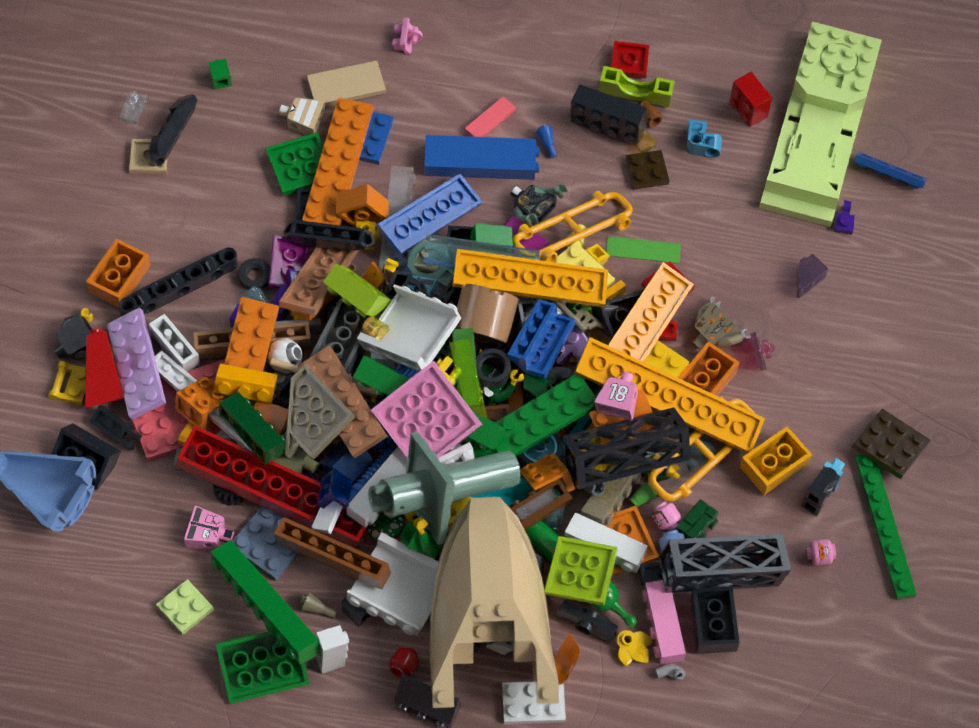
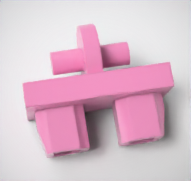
M403 18V23L395 24L396 36H401V38L393 39L392 42L395 51L403 50L406 55L411 54L412 44L422 40L423 36L418 27H414L409 23V18Z

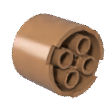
M474 284L463 285L457 304V311L461 320L454 329L473 328L474 338L497 344H507L519 299L505 292L501 294V292L488 287Z

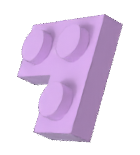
M575 326L563 346V353L556 360L560 365L566 362L572 355L579 362L588 338L585 333H581Z

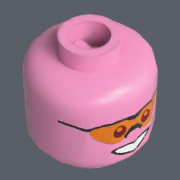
M829 539L813 540L810 547L807 548L808 560L812 559V563L815 566L832 564L833 559H836L835 543H831Z

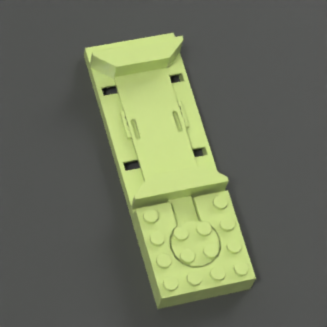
M812 22L759 206L760 209L831 227L880 49L881 39ZM789 116L800 118L799 123L789 121ZM841 130L853 132L852 136L842 135ZM774 169L781 170V172L773 174ZM830 184L837 185V190H834Z

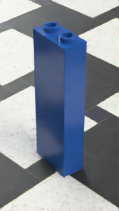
M426 135L424 176L455 177L461 174L465 178L535 180V173H539V162H536V157H539V146H536V139Z

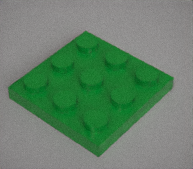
M318 132L265 148L283 196L296 193L297 188H312L324 147Z

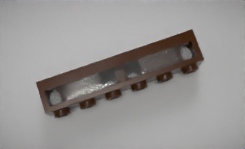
M557 479L543 486V489L538 492L536 490L531 491L526 495L527 499L522 502L520 500L515 501L510 505V508L526 531L569 504L572 497L561 480Z

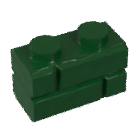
M699 499L677 525L676 530L684 535V539L706 538L707 534L705 533L708 529L713 530L718 524L719 520H717L719 513L702 499Z

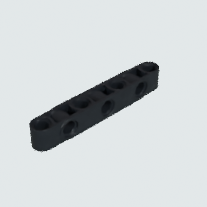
M231 247L224 248L124 297L119 302L121 317L137 308L142 309L144 315L235 270L238 266L236 251Z

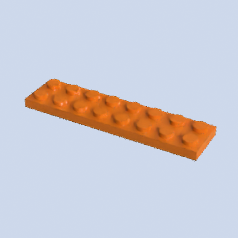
M338 98L302 221L341 225L342 218L336 214L337 194L352 187L374 105Z

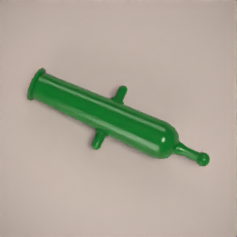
M540 521L525 532L531 545L551 565L559 535L543 521ZM610 581L604 606L589 604L599 611H613L625 621L626 626L634 627L637 622L636 618L629 615L618 602L619 590Z

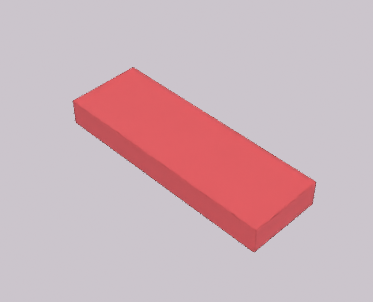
M503 96L465 127V132L470 137H485L514 113L516 107Z

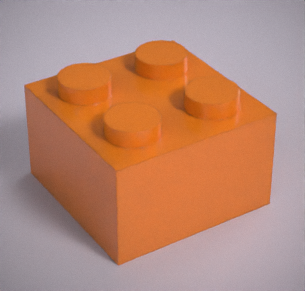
M363 184L337 194L336 214L353 227H356L357 221H370L377 224L388 218L389 200L368 184Z

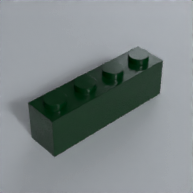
M237 392L219 402V415L265 465L285 454L286 441L284 437L274 430L270 422L265 421L261 413L251 406L246 397Z

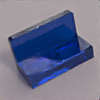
M334 468L321 479L317 505L324 509L331 502L335 501L346 509L350 502L352 480Z

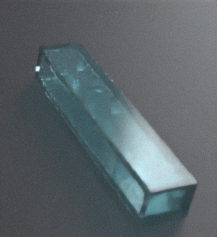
M427 234L423 255L424 263L432 266L437 264L444 265L448 268H455L457 249L535 260L540 259V251L432 234Z

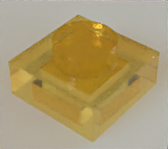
M645 130L640 142H635L633 145L640 153L656 147L657 141Z

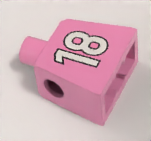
M622 372L620 379L610 377L595 400L597 412L633 420L638 391L636 384L632 382L633 375L631 373Z

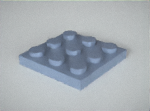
M262 506L232 542L254 566L277 581L300 553L277 543L274 532L284 516Z

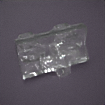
M131 90L119 116L120 120L125 121L126 124L136 126L149 99L148 95L139 94Z

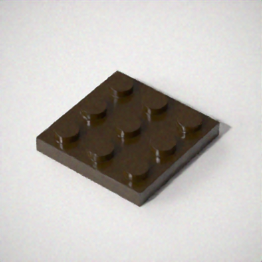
M882 408L857 438L852 448L901 480L931 440Z

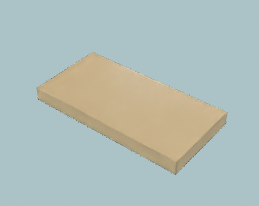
M377 60L307 75L313 100H322L325 106L336 104L338 98L357 100L386 93Z

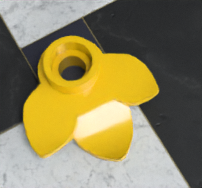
M629 630L621 631L616 638L617 645L619 646L618 658L621 663L628 666L632 659L639 663H648L649 651L647 646L653 643L651 637L641 631L635 633ZM625 637H628L630 639L629 643L625 642Z

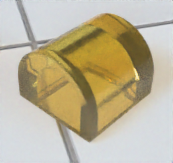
M369 317L362 327L364 334L379 340L390 330L387 324L375 317Z

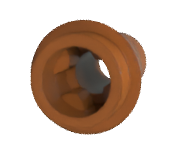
M643 101L640 104L647 108V125L655 127L662 122V114L648 101Z

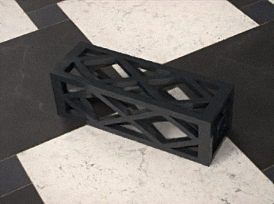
M675 407L634 417L632 421L626 419L563 436L566 468L569 470L570 476L578 489L691 460L689 427ZM645 423L660 427L655 432L636 431ZM630 426V427H628L626 430H615V429H619V428H623V427ZM679 433H680V440L677 439V434H679ZM596 436L611 439L607 444H588ZM633 445L635 446V447L627 448V449H624V450H618V449L626 448V447L633 446ZM647 451L666 452L658 460L642 456ZM599 464L617 465L609 473L594 469ZM628 466H638V467H634V468H630V469L624 470V469L627 468Z
M783 534L673 539L667 542L659 555L666 593L691 592L694 588L733 586V589L780 586L791 571ZM765 555L766 560L763 562L752 556ZM723 557L715 564L702 559ZM669 560H673L674 568L672 569L670 568ZM734 562L746 567L741 569H726ZM687 565L697 571L683 572V567Z

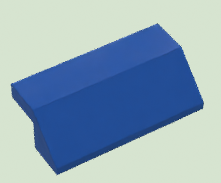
M538 299L509 350L508 358L527 375L546 379L575 326V319L557 314L555 303Z

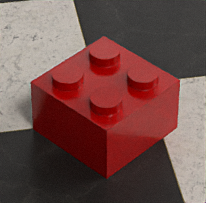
M751 71L734 80L729 101L732 108L739 112L741 119L751 127L768 118L773 97Z

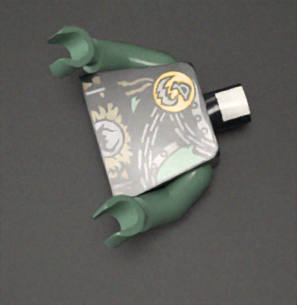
M558 184L555 188L530 185L525 191L516 186L510 194L516 199L514 201V214L530 228L541 223L556 208L557 196L562 199L564 197L563 192L568 190L564 184Z

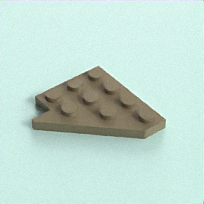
M306 364L291 378L285 455L289 458L302 447L311 458L315 459L356 417Z

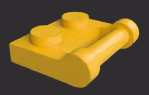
M59 361L57 376L48 397L52 400L82 406L85 399L86 367ZM65 373H71L65 393H60Z

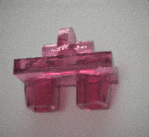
M756 332L750 333L751 338L742 341L745 353L755 352V355L746 357L749 369L760 367L761 371L766 370L763 355L767 359L771 358V353L774 352L775 346L768 343L767 339L762 340L763 345H761Z

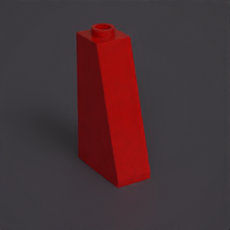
M101 327L89 330L90 334L86 335V408L124 398L106 330L102 331Z

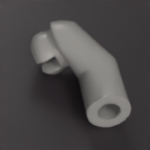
M673 663L654 669L657 678L669 676L675 680H682L685 677L684 670Z

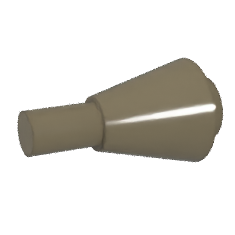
M310 592L308 595L304 594L299 604L303 606L302 611L323 613L331 618H334L337 612L325 606L323 602Z

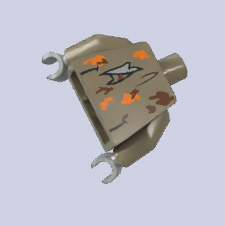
M711 297L708 303L698 309L694 327L700 334L693 340V343L699 349L708 341L720 348L750 341L752 336H745L748 330L743 329L740 334L738 327L720 310L721 302L714 303L715 297Z

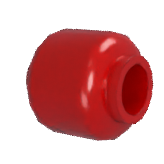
M410 647L397 649L389 660L390 671L399 678L403 674L411 676L419 665L417 652Z

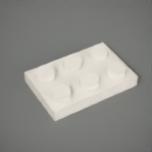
M536 682L502 683L504 724L565 723L564 684L558 685L559 703L537 704Z

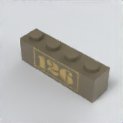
M612 465L607 473L613 470L617 465ZM628 466V467L625 468L624 470H627V469H630V468H634V467H638V466ZM641 473L605 482V492L601 496L591 495L582 508L581 515L604 526L610 525L614 513L620 510L624 498L630 495L634 483L639 482Z

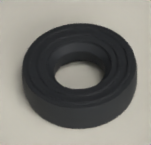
M259 258L246 260L241 264L238 271L240 284L249 291L264 290L268 287L270 265ZM253 269H258L263 275L259 280H251L248 277V273Z

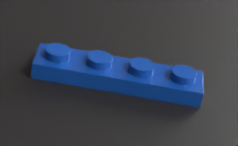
M858 152L854 160L862 168L867 169L870 167L875 169V173L890 175L893 180L898 182L903 180L915 189L923 188L927 180L923 176L862 152Z

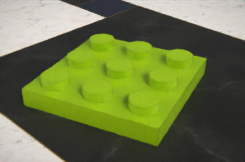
M559 536L544 591L545 594L604 606L618 548Z

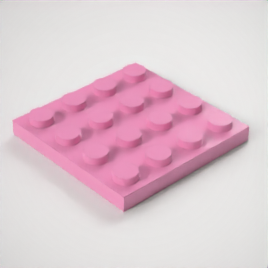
M434 361L371 409L407 459L411 433L419 432L421 437L426 440L430 449L435 452L436 457L439 458L482 425Z

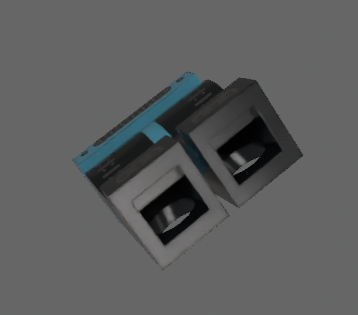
M835 458L831 464L829 462L824 464L823 469L805 493L801 504L803 508L815 516L820 514L826 498L839 485L843 474L841 470L844 468L845 463Z

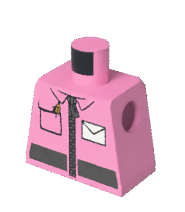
M195 506L184 538L185 547L214 550L219 547L221 540H232L234 530L225 529L224 517Z

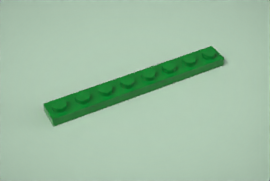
M862 454L856 455L855 462L895 598L900 600L915 597L917 594L879 466Z

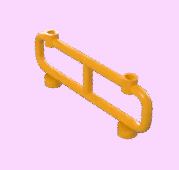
M596 191L590 201L530 228L527 224L521 225L518 229L519 233L513 237V246L524 258L535 260L541 258L543 261L554 262L558 256L555 251L615 224L620 231L627 229L631 224V220L628 217L633 212L632 206L619 193L608 192L602 194L600 191ZM610 199L618 201L625 208L624 212L584 230L570 218L596 205L603 206ZM561 221H564L575 232V234L536 252L527 251L519 242L521 239L528 240L533 234Z
M731 399L729 401L735 405H738L754 413V411L744 401L740 399ZM696 430L689 436L690 446L694 444L708 459V462L672 494L667 493L656 481L657 475L667 466L651 470L648 477L649 484L665 501H676L680 497L685 499L692 492L690 488L735 447L727 444L714 455L699 439L704 433ZM658 453L652 459L658 460L661 455Z

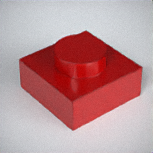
M670 320L658 340L676 341L678 321Z

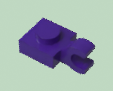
M844 200L842 213H836L834 232L853 234L855 215H850L852 201Z

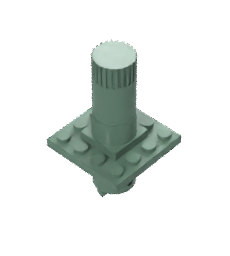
M419 432L411 433L406 474L381 479L377 485L370 486L368 491L369 503L373 513L383 511L388 517L415 511L418 517L421 516L428 523L426 528L438 545L444 544L448 534L451 503L467 497L518 485L520 481L519 463L511 451H504L444 465L438 460L435 452L430 449L426 440L421 437Z

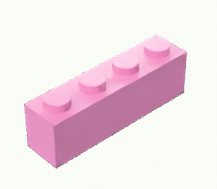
M663 580L645 583L644 590L641 591L643 602L647 603L648 609H645L647 621H651L652 627L649 630L650 637L655 640L656 644L654 646L655 658H659L660 665L684 661L686 652L672 593L665 592Z

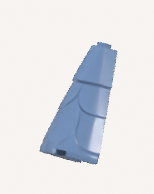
M0 452V480L45 527L57 532L63 531V527L72 526L80 518L92 497L95 487L92 485V478L96 477L95 466L92 460L85 457L33 454V452Z

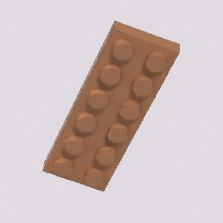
M316 247L280 299L279 306L315 316L331 293L327 290L328 286L323 281L336 263L348 268L359 250L347 251Z
M330 345L297 366L300 369L306 364L356 416L339 433L354 458L388 437Z

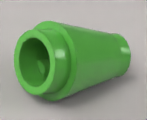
M649 481L647 483L644 482L629 501L633 506L639 507L655 499L657 493L652 489Z

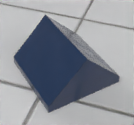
M342 440L319 462V466L348 489L374 463V460L368 451L354 458Z

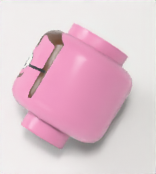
M665 501L653 509L652 518L660 530L668 529V531H671L677 527V522L681 519V515L673 503Z

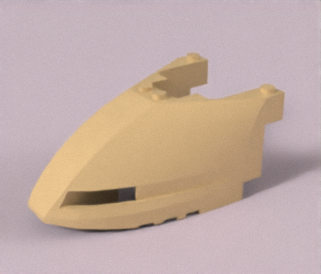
M500 497L471 498L455 518L447 535L434 581L429 640L433 708L454 707L453 664L473 663V642L513 641L514 662L532 661V680L536 682L537 704L559 703L558 676L551 645L546 597L541 573L530 540L518 517Z

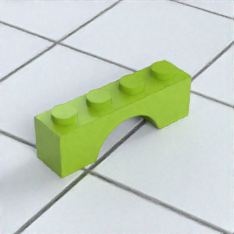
M604 66L599 91L635 101H648L650 104L669 108L675 81L657 77L650 82H638L628 78L621 69Z

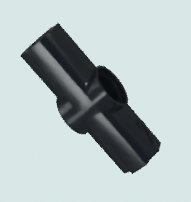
M567 600L561 603L557 612V617L575 625V628L587 635L593 634L611 643L618 630L617 625L601 618L596 611L590 608L583 609Z

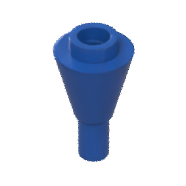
M542 125L538 127L535 134L545 148H547L550 158H555L557 154L554 149L552 126Z

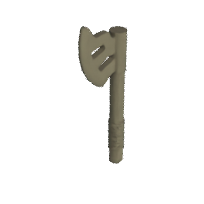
M551 300L566 317L575 319V327L581 333L594 327L604 328L602 323L592 314L576 310V315H574L561 301Z

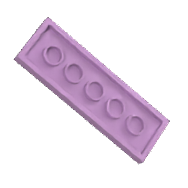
M140 308L107 324L128 415L132 420L166 403L144 312Z

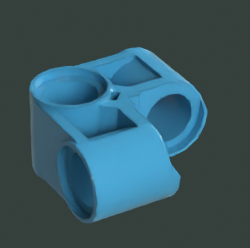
M689 119L686 143L687 152L692 155H702L711 158L720 156L722 137L719 134L706 133L707 121Z

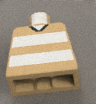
M295 98L292 107L281 105L279 115L287 117L288 128L305 136L317 133L325 112L324 101Z

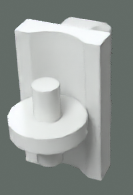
M469 442L463 446L461 444L454 446L443 456L439 457L438 460L445 465L474 459L475 455Z

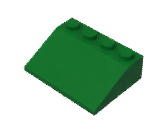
M267 629L215 641L230 704L310 684L305 662L300 665L296 659L292 660L287 653V649L284 646L281 647L273 633L270 634Z

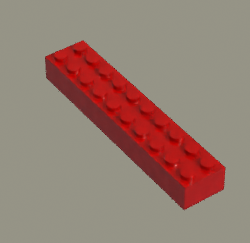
M195 425L177 457L176 467L308 528L312 527L326 493L340 495L344 498L347 497L346 494L274 461L265 465L254 452ZM342 507L331 534H321L357 549L366 528L348 516L347 509Z

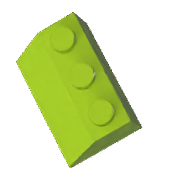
M337 263L323 281L328 286V291L334 295H341V300L349 306L353 304L357 307L355 311L364 317L366 315L374 317L392 301L354 271Z

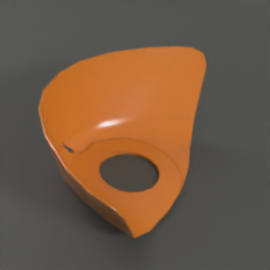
M571 634L566 637L554 658L558 685L568 680L580 656V646Z

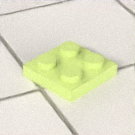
M188 579L156 604L157 608L182 635L214 610L213 606Z

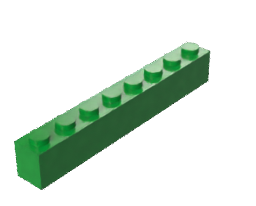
M363 356L353 378L358 380L357 384L365 388L369 385L375 388V393L383 397L385 395L389 396L410 379L368 356ZM473 411L482 425L464 439L472 442V440L479 442L478 446L487 451L496 449L506 428Z
M232 540L211 551V565L214 570L220 571L223 580L232 585L233 591L237 596L240 595L243 598L247 608H252L255 617L259 621L262 620L267 631L275 635L278 644L287 649V653L292 660L296 659L301 665L321 653L318 638Z

